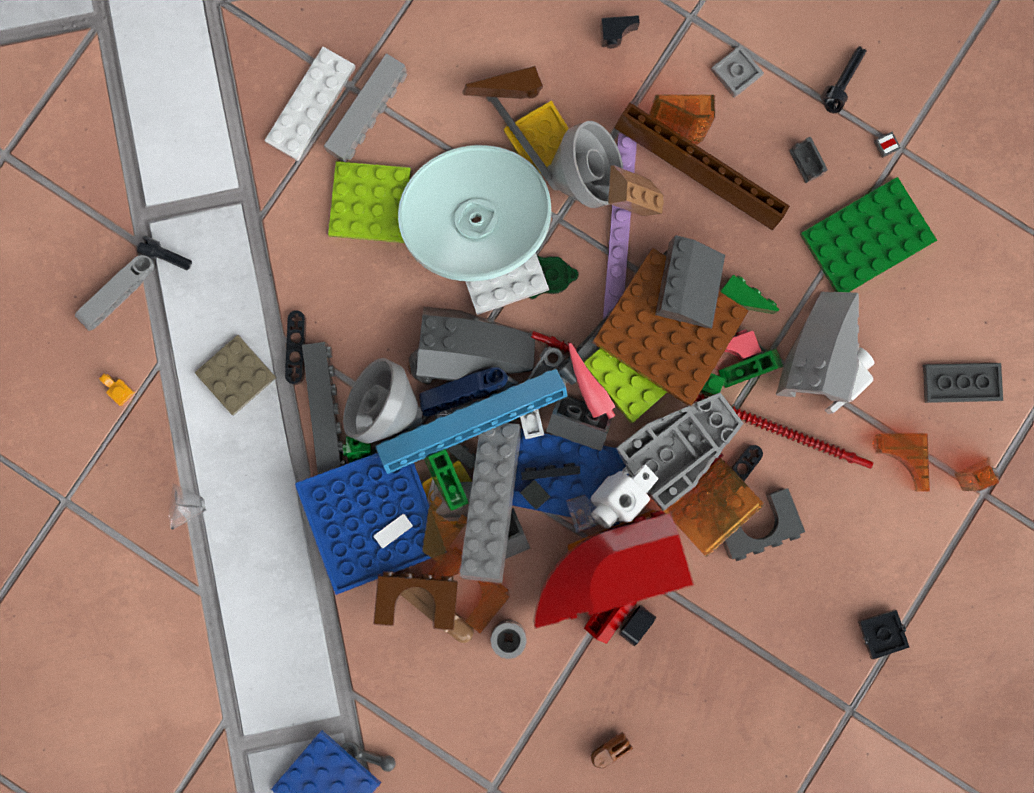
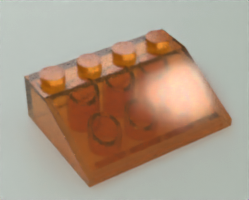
M655 95L649 115L697 145L703 142L715 119V95Z
M722 458L716 461L701 476L694 488L664 510L665 513L671 514L674 523L705 557L710 555L765 505Z

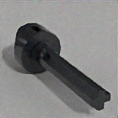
M861 46L856 48L835 86L825 87L820 96L829 113H839L848 100L845 89L867 52Z

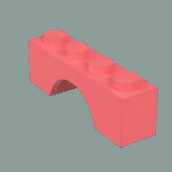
M747 329L736 333V337L732 338L724 352L731 353L739 360H743L759 354L761 349L754 331L747 332Z

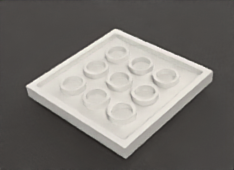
M536 252L525 263L507 274L483 281H465L477 315L549 290Z

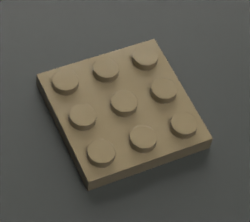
M239 335L195 372L233 416L277 378Z

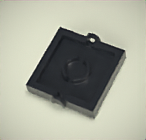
M893 609L858 621L863 635L862 639L865 641L864 644L868 649L871 659L874 660L910 648L905 635L906 627L901 623L897 610Z

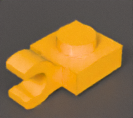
M105 373L99 378L103 384L109 387L106 393L119 406H122L135 393L122 379L114 381L110 375Z

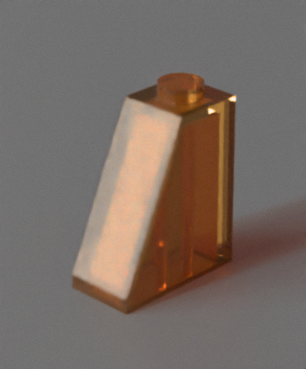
M990 458L955 473L963 491H982L999 483V475Z

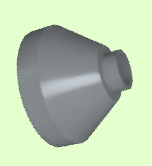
M587 121L569 128L558 147L551 165L547 167L552 174V179L548 181L550 187L556 191H561L590 208L609 205L610 168L614 165L623 169L620 152L610 133L602 125L594 121Z
M380 358L368 365L360 374L351 389L344 410L343 426L345 433L349 437L363 443H371L403 433L406 430L410 432L418 427L423 412L417 404L403 367L386 358Z

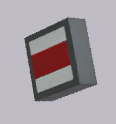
M893 132L874 141L882 158L901 148Z

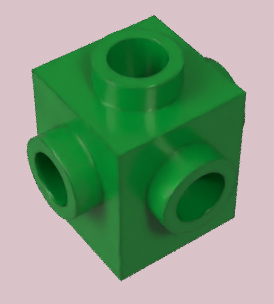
M347 436L346 444L343 445V454L348 457L349 463L372 455L371 443H363Z

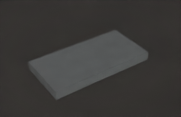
M1001 363L923 365L925 403L1003 401Z

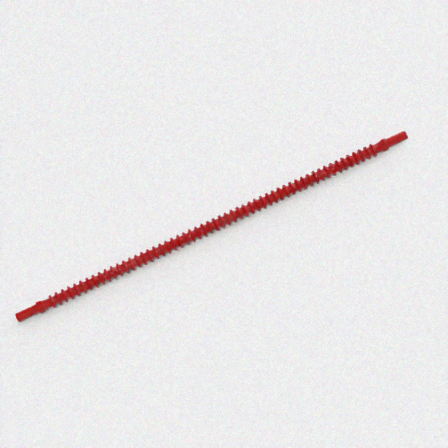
M533 331L531 338L548 344V347L559 348V351L564 350V353L569 352L570 355V342L564 343V340L559 341L554 336L549 337ZM704 394L698 395L694 403L706 399L709 396L704 397ZM735 406L732 407L741 421L745 420V423L750 422V425L755 424V427L766 428V431L771 430V433L776 432V435L781 434V437L792 438V441L797 440V443L802 442V445L807 444V447L818 448V451L823 450V453L828 452V455L833 454V457L838 456L839 459L843 458L848 463H856L869 469L873 467L874 462L859 457L854 452H846L844 448L840 450L839 446L835 448L834 444L830 446L829 442L825 444L824 440L819 441L818 438L814 439L813 436L808 437V434L804 436L803 432L799 434L797 430L787 429V426L782 427V424L777 425V422L772 423L771 420L767 421L766 418L761 419V416L756 417V414L751 415V412L746 413L745 410L741 411L740 408L735 409Z

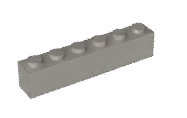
M387 53L385 54L325 143L324 148L328 153L342 162H347L348 159L351 160L353 158L358 144L361 145L366 138V132L368 129L373 128L378 114L384 112L388 99L394 97L397 86L406 79L407 70L403 63Z

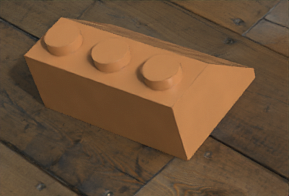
M611 166L608 204L642 216L662 214L663 194L650 179L620 167Z

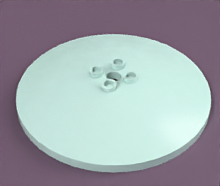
M465 146L449 150L431 159L410 179L399 203V229L411 255L429 271L452 280L483 281L513 271L525 263L538 250L549 230L552 213L551 199L542 175L522 156L495 146ZM480 217L481 221L478 223L472 222V219Z

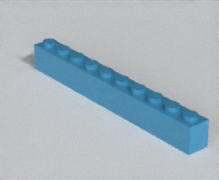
M557 369L546 371L536 378L527 379L522 384L511 386L501 393L492 394L489 398L476 401L466 408L457 409L450 415L439 417L429 424L420 425L417 429L404 432L394 439L385 440L380 445H377L376 449L387 474L563 399L567 397L566 386Z

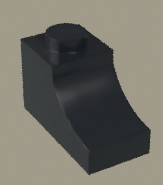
M639 15L602 18L600 24L602 47L613 49L621 46L622 38L626 34L638 30L640 23Z

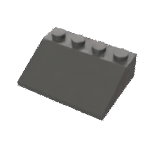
M675 235L668 245L655 315L711 329L725 255L696 240Z

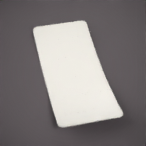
M402 514L375 534L374 538L384 548L409 530L412 524Z

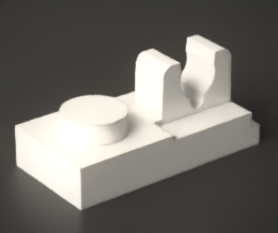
M539 409L520 417L525 439L544 435Z

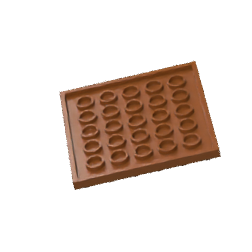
M652 248L592 343L687 406H692L749 311L719 291L711 329L655 315L666 256Z

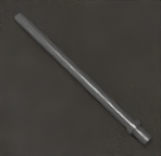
M486 97L494 105L546 181L551 180L552 174L497 97Z

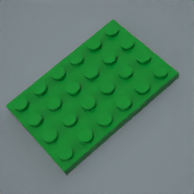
M898 177L800 234L835 292H851L938 241Z

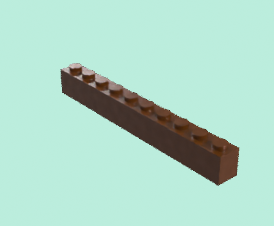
M631 102L625 108L614 127L772 231L784 218L790 207Z

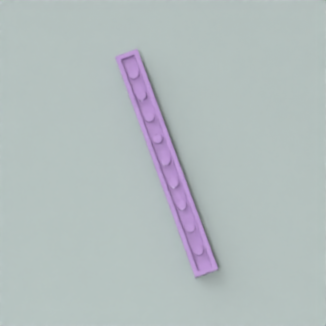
M619 133L617 147L622 159L623 169L634 173L637 142L623 133ZM613 205L603 319L615 307L625 291L631 212Z

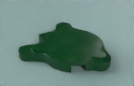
M537 255L549 290L529 298L534 300L542 294H559L563 292L572 282L578 279V271L563 261L562 258L552 256L543 258Z

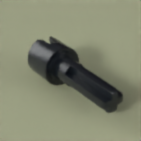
M146 235L142 238L145 242H141L138 245L137 253L151 259L160 258L184 270L191 268V260L161 247L159 241Z

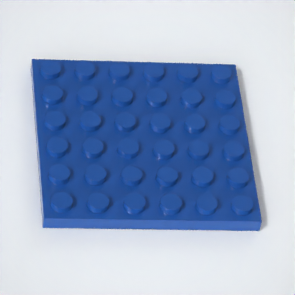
M376 453L295 483L335 595L378 579V574H382V571L397 572L447 552L414 463L387 474L379 454ZM404 514L412 524V527L382 548L374 538V535Z

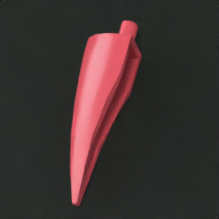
M570 342L569 350L575 377L592 417L595 418L605 413L609 419L615 417V413L612 410L615 408V405L607 391L590 373Z

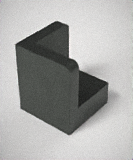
M535 480L520 492L534 509H538L550 498Z

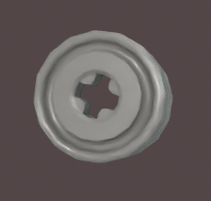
M503 620L494 627L491 636V645L494 652L501 658L506 659L519 656L526 646V634L522 625L514 620ZM505 633H513L512 642L509 640L507 642L504 641Z

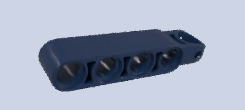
M492 367L424 391L419 394L422 415H435L485 397L490 392L505 386L508 376L501 368Z

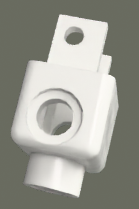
M859 347L858 351L859 368L850 402L873 381V376L868 369L874 365V360L861 347ZM835 401L825 411L827 414H832L848 402Z
M642 465L634 476L627 467L612 476H608L591 497L592 503L596 506V509L591 513L592 517L606 529H610L615 522L632 521L650 501L646 493L659 478L646 465ZM644 472L647 475V478L645 480L642 477Z

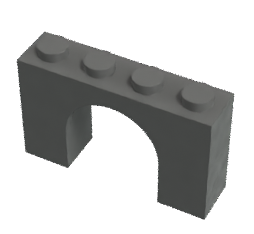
M783 488L766 495L774 514V526L770 533L763 538L753 539L745 534L734 508L713 515L729 559L740 561L747 558L746 554L751 552L758 554L764 552V548L767 546L777 547L783 544V540L789 538L792 541L801 537L800 534L804 533L805 529L788 488Z

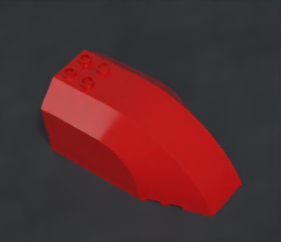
M660 510L650 513L651 517L645 518V516L635 517L631 523L598 532L570 549L557 562L543 584L535 607L533 619L535 629L560 623V621L567 619H576L579 613L588 611V614L592 615L693 586L694 583L680 535L671 514Z

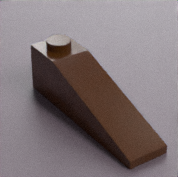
M532 66L468 83L465 85L463 95L516 99L528 97L532 99L539 95L543 84L536 67Z

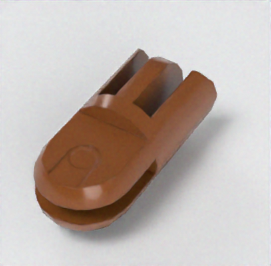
M621 732L592 752L591 762L595 767L605 768L633 750L625 733Z

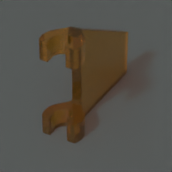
M436 496L428 510L423 552L439 563L467 523V516L462 514L457 523L453 525L436 513L444 501Z

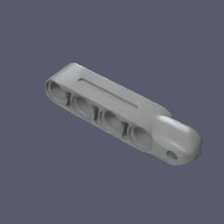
M145 255L135 257L76 312L75 317L88 331L95 329L143 283V280L154 269L153 260Z

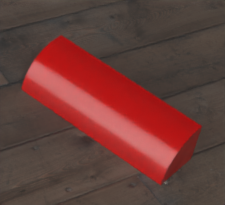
M637 602L593 614L584 629L596 640L607 644Z

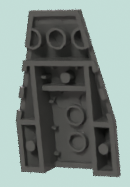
M423 307L416 377L454 381L492 367L501 368L508 374L533 371L535 339L531 338L532 334L461 310Z

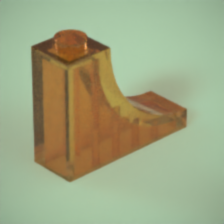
M928 433L876 434L873 439V448L876 449V454L888 455L901 462L912 476L915 492H930Z

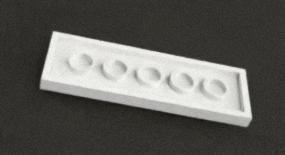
M322 47L269 132L265 142L298 161L356 66L327 48Z

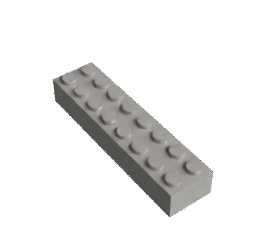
M505 423L479 434L460 568V576L463 579L496 583L503 582L521 440L519 424Z

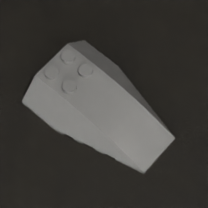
M821 292L785 360L776 392L777 396L795 397L796 392L823 394L831 401L850 402L859 368L858 293Z
M720 392L696 402L692 406H687L646 424L616 447L623 463L633 476L642 465H646L659 478L649 489L647 495L662 510H666L696 486L701 476L707 472L715 458L720 455L722 449L731 441L744 423ZM645 472L642 475L644 480L647 478Z

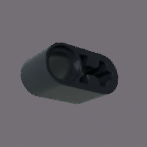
M639 605L618 634L631 645L636 646L652 626L656 616L642 605Z

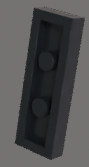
M575 463L563 464L564 468L548 465L544 466V470L538 471L536 467L525 468V472H521V477L523 481L581 474L580 466H575Z

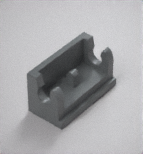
M811 136L802 143L795 144L789 150L805 183L822 176L828 170Z

